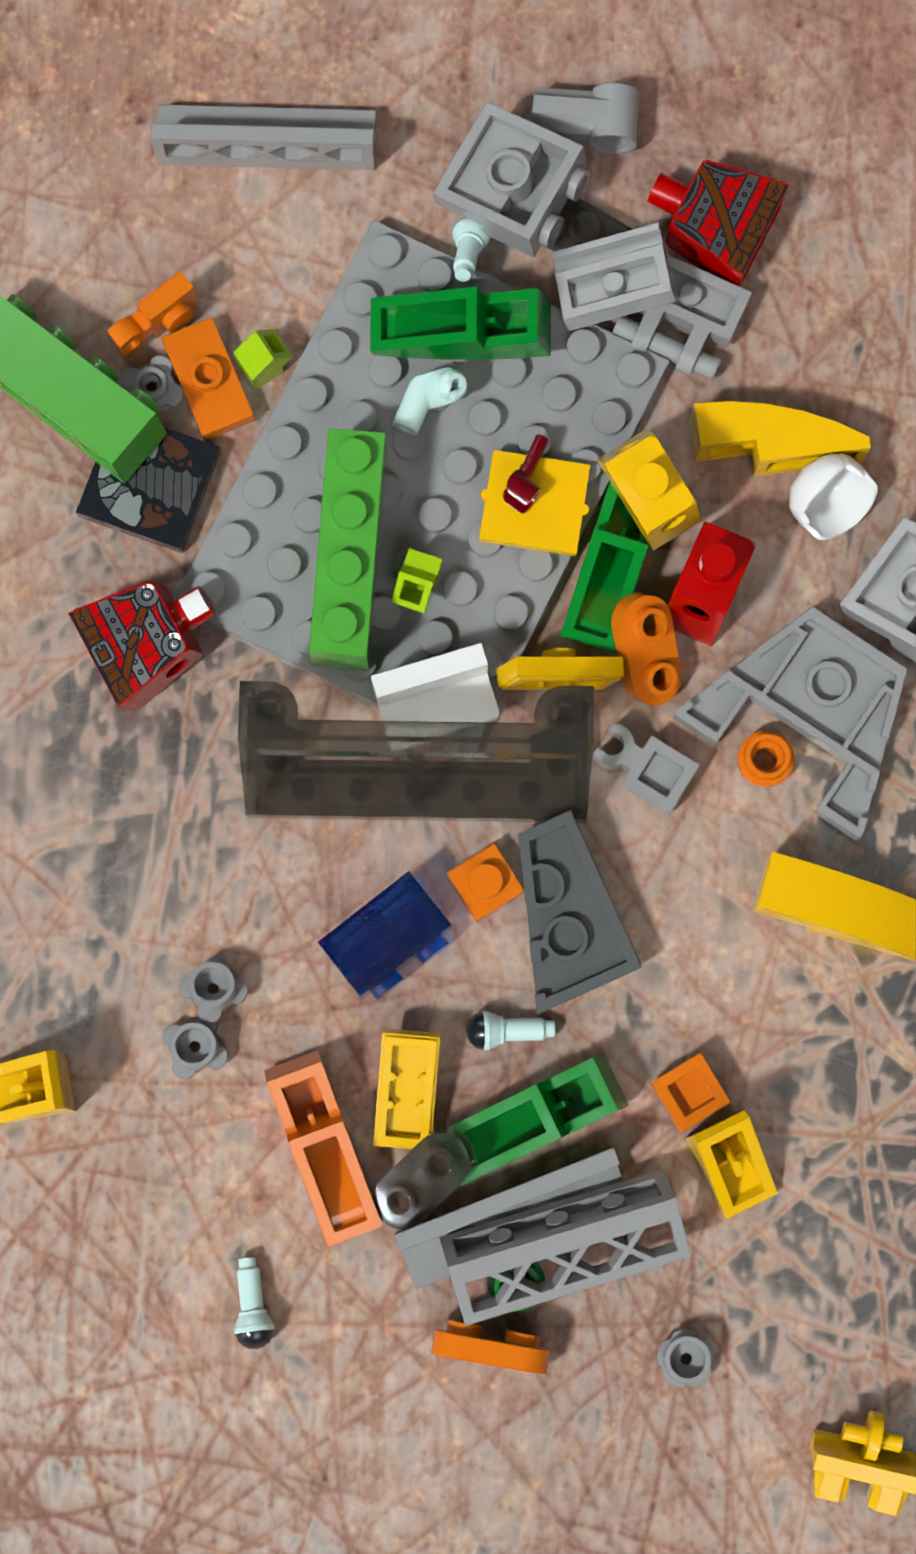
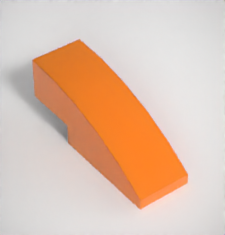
M319 1050L264 1070L266 1083L327 1246L335 1245L382 1227L381 1219Z

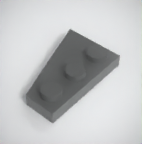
M571 810L519 833L524 894L530 935V953L536 993V1011L538 1015L642 968V965Z

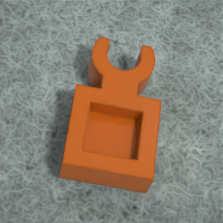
M179 271L138 302V310L120 319L107 330V333L112 338L110 340L124 359L135 353L152 335L157 339L167 330L173 333L189 323L195 314L194 310L199 306L194 286Z

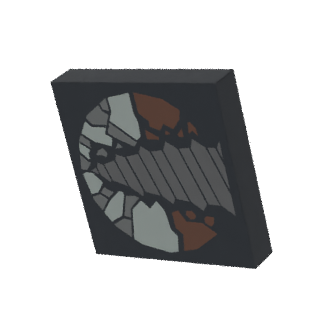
M165 428L167 435L125 484L95 462L77 507V516L183 553L221 454L220 447Z

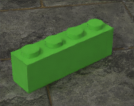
M11 294L6 300L0 295V389L125 484L167 435L157 416L161 411L160 407L140 389L134 388L129 393L116 383L119 380L118 375L99 358L93 356L88 362L75 352L78 348L77 344L61 329L52 325L46 330L36 323L34 319L37 315L20 298Z
M328 428L309 644L312 666L369 670L387 458L385 432Z

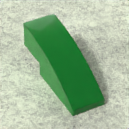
M477 286L371 298L370 352L373 355L440 360H490L551 356V302L538 288L484 294Z
M611 482L609 483L560 636L614 653L615 643L611 626L612 614L619 601L634 592L649 544Z
M603 1053L535 1084L436 1134L462 1186L629 1105Z

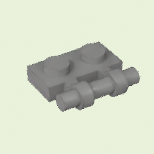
M667 255L676 302L644 310L646 312L640 323L625 316L619 317L612 333L632 342L630 345L644 352L649 350L676 364L675 370L688 376L695 372L713 380L721 359L703 352L702 349L707 339L728 348L750 301L752 292ZM665 319L691 331L686 344L658 332L657 329L661 320Z

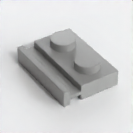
M658 222L551 252L556 270L555 277L563 320L568 331L676 302L668 258L663 243V234Z

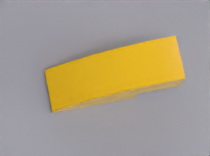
M736 401L694 403L689 419L695 462L750 455L753 476L801 471L803 467L816 458L831 453H844L859 463H863L871 449L869 436L846 425L803 410L766 403Z
M773 851L768 855L752 912L804 926L807 931L913 961L916 960V899L811 862Z

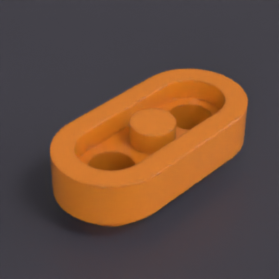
M644 593L629 594L616 605L611 620L617 657H623L624 677L621 678L622 685L627 695L633 700L652 706L662 705L675 696L682 679L671 612L667 604L656 596ZM650 615L651 626L647 632H644V620ZM660 669L661 675L659 682L656 686H654V674Z
M450 1319L448 1320L447 1330L435 1329L431 1349L432 1354L524 1372L547 1374L551 1350L539 1347L541 1340L539 1335L506 1330L505 1340L482 1336L483 1325L471 1324L465 1326L464 1321Z

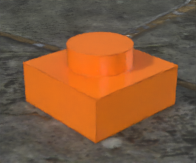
M495 843L446 873V877L476 924L524 894L523 887Z
M701 1053L649 1083L679 1133L684 1132L731 1103Z

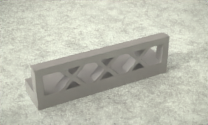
M158 105L157 123H151V142L158 165L375 170L376 110Z
M614 1148L395 1234L394 1238L399 1251L403 1255L415 1289L417 1290L450 1276L439 1237L624 1181L618 1168L620 1162Z
M663 1169L439 1237L465 1326L691 1257L677 1199ZM669 1222L673 1242L651 1249L637 1243L646 1228ZM606 1242L617 1247L608 1262L592 1266L580 1260L590 1245ZM548 1259L560 1265L550 1280L536 1283L524 1277L534 1262ZM488 1276L504 1282L496 1296L471 1303L465 1283Z

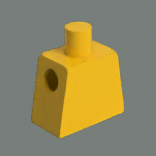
M644 430L597 459L652 551L701 522L694 497L654 433Z

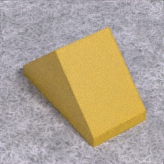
M49 1050L0 1063V1125L76 1111L67 1054L57 1050Z
M745 1110L736 1112L685 1138L726 1220L778 1194L752 1122Z

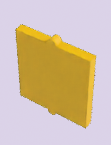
M493 450L487 489L481 491L480 495L485 505L479 542L576 557L582 518L586 517L589 513V507L584 503L590 465L541 457L530 479L542 487V491L525 514H521L504 501L503 492L510 475L519 469L526 455Z

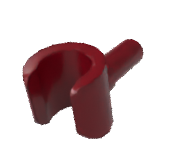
M540 434L535 436L523 464L510 475L503 492L504 501L521 514H525L542 491V487L530 479L548 443V439Z

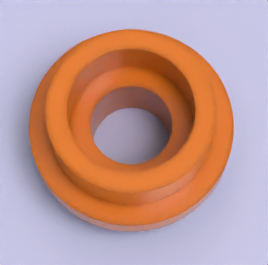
M768 730L758 731L748 736L741 744L737 755L738 768L742 776L748 782L758 787H773L782 783L790 775L795 761L794 751L789 741L781 734ZM762 750L772 753L775 758V766L771 769L760 768L755 761L756 753Z

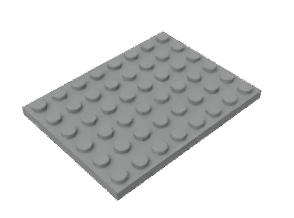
M372 220L173 600L200 586L209 597L216 611V615L205 621V624L378 709L379 707L372 688V675L482 643L488 662V677L497 705H499L506 690L498 688L497 668L516 656L524 655L573 556L479 542L485 505L480 495L481 491L487 489L493 450L527 455L535 436L540 434L548 439L547 446L541 457L590 465L584 503L588 505L589 513L586 517L582 518L579 545L610 483L597 459L634 436L668 368L670 360L649 350L644 352L630 346L632 342L594 324L568 331L563 320L562 310L552 304L551 356L490 360H440L373 355L370 352L371 298L476 286L484 294L520 289L476 268L468 281L461 282L455 278L453 269L455 258L378 221ZM446 367L459 370L465 375L468 383L465 395L454 403L428 410L418 435L406 434L392 425L409 382L415 376ZM328 428L386 433L387 458L369 670L312 666L309 655ZM409 548L443 559V568L425 614L391 603L399 571L404 564ZM490 722L437 738L474 755Z

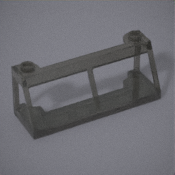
M240 681L238 743L245 815L247 818L545 822L571 810L577 823H586L593 754L594 686H557L551 688L539 698L536 704L534 723L298 720V704L293 693L287 687L270 681ZM305 756L407 757L410 761L305 759ZM425 757L530 759V763L422 761V759Z

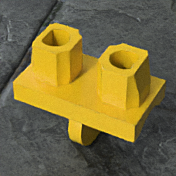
M871 1410L864 1426L844 1422L841 1435L814 1429L810 1442L814 1470V1494L821 1499L840 1502L845 1501L850 1479L869 1483L870 1486L866 1497L868 1507L876 1512L898 1516L908 1494L916 1495V1453L902 1450L903 1435L884 1431L885 1415L883 1412Z

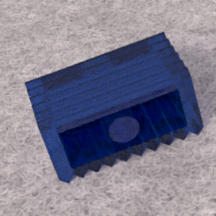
M408 871L319 940L318 944L361 1000L370 993L373 994L376 1000H379L404 980L398 971L416 957L424 965L450 944L444 935L452 930V925Z

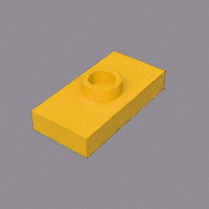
M572 648L545 650L542 652V657L516 656L497 668L498 688H502V690H603L624 677L623 657H576V650Z
M383 1028L373 1146L431 1151L441 1033Z

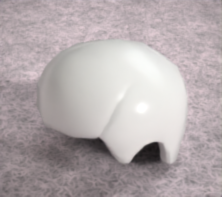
M831 453L816 458L801 469L790 486L789 508L798 523L810 532L814 538L827 540L842 535L861 521L872 508L878 493V486L857 460L844 453Z

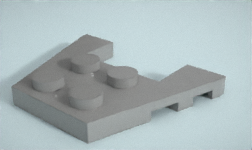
M812 607L758 647L755 652L730 671H726L713 681L710 686L694 698L681 705L675 712L673 719L715 746L747 699L751 700L845 763V767L814 813L857 841L866 828L869 807L873 793L876 790L887 740L890 737L907 669Z

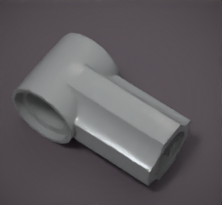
M621 83L600 84L594 87L592 91L534 87L532 122L574 142L588 143L590 148L601 153H629L637 147L640 92L633 86Z

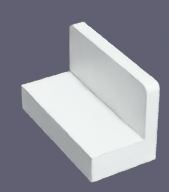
M482 643L371 676L372 688L391 748L394 750L499 718L500 712L488 677V662Z

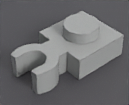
M612 723L607 733L621 742L622 751L617 755H609L603 750L596 748L592 755L594 761L606 769L623 768L628 774L624 778L621 787L669 816L700 765L652 735L642 749L635 744L632 733L625 726Z

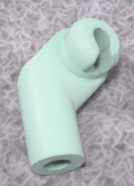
M446 367L415 376L409 382L392 425L406 434L418 435L428 410L454 403L465 395L468 387L465 375L459 370Z

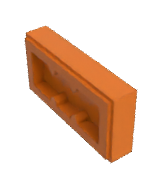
M212 317L161 337L204 441L255 421L254 414Z

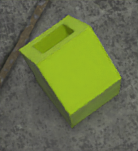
M275 329L254 331L233 352L236 364L254 390L282 374L283 366L293 357Z
M409 548L404 564L399 571L391 603L425 614L443 568V559Z

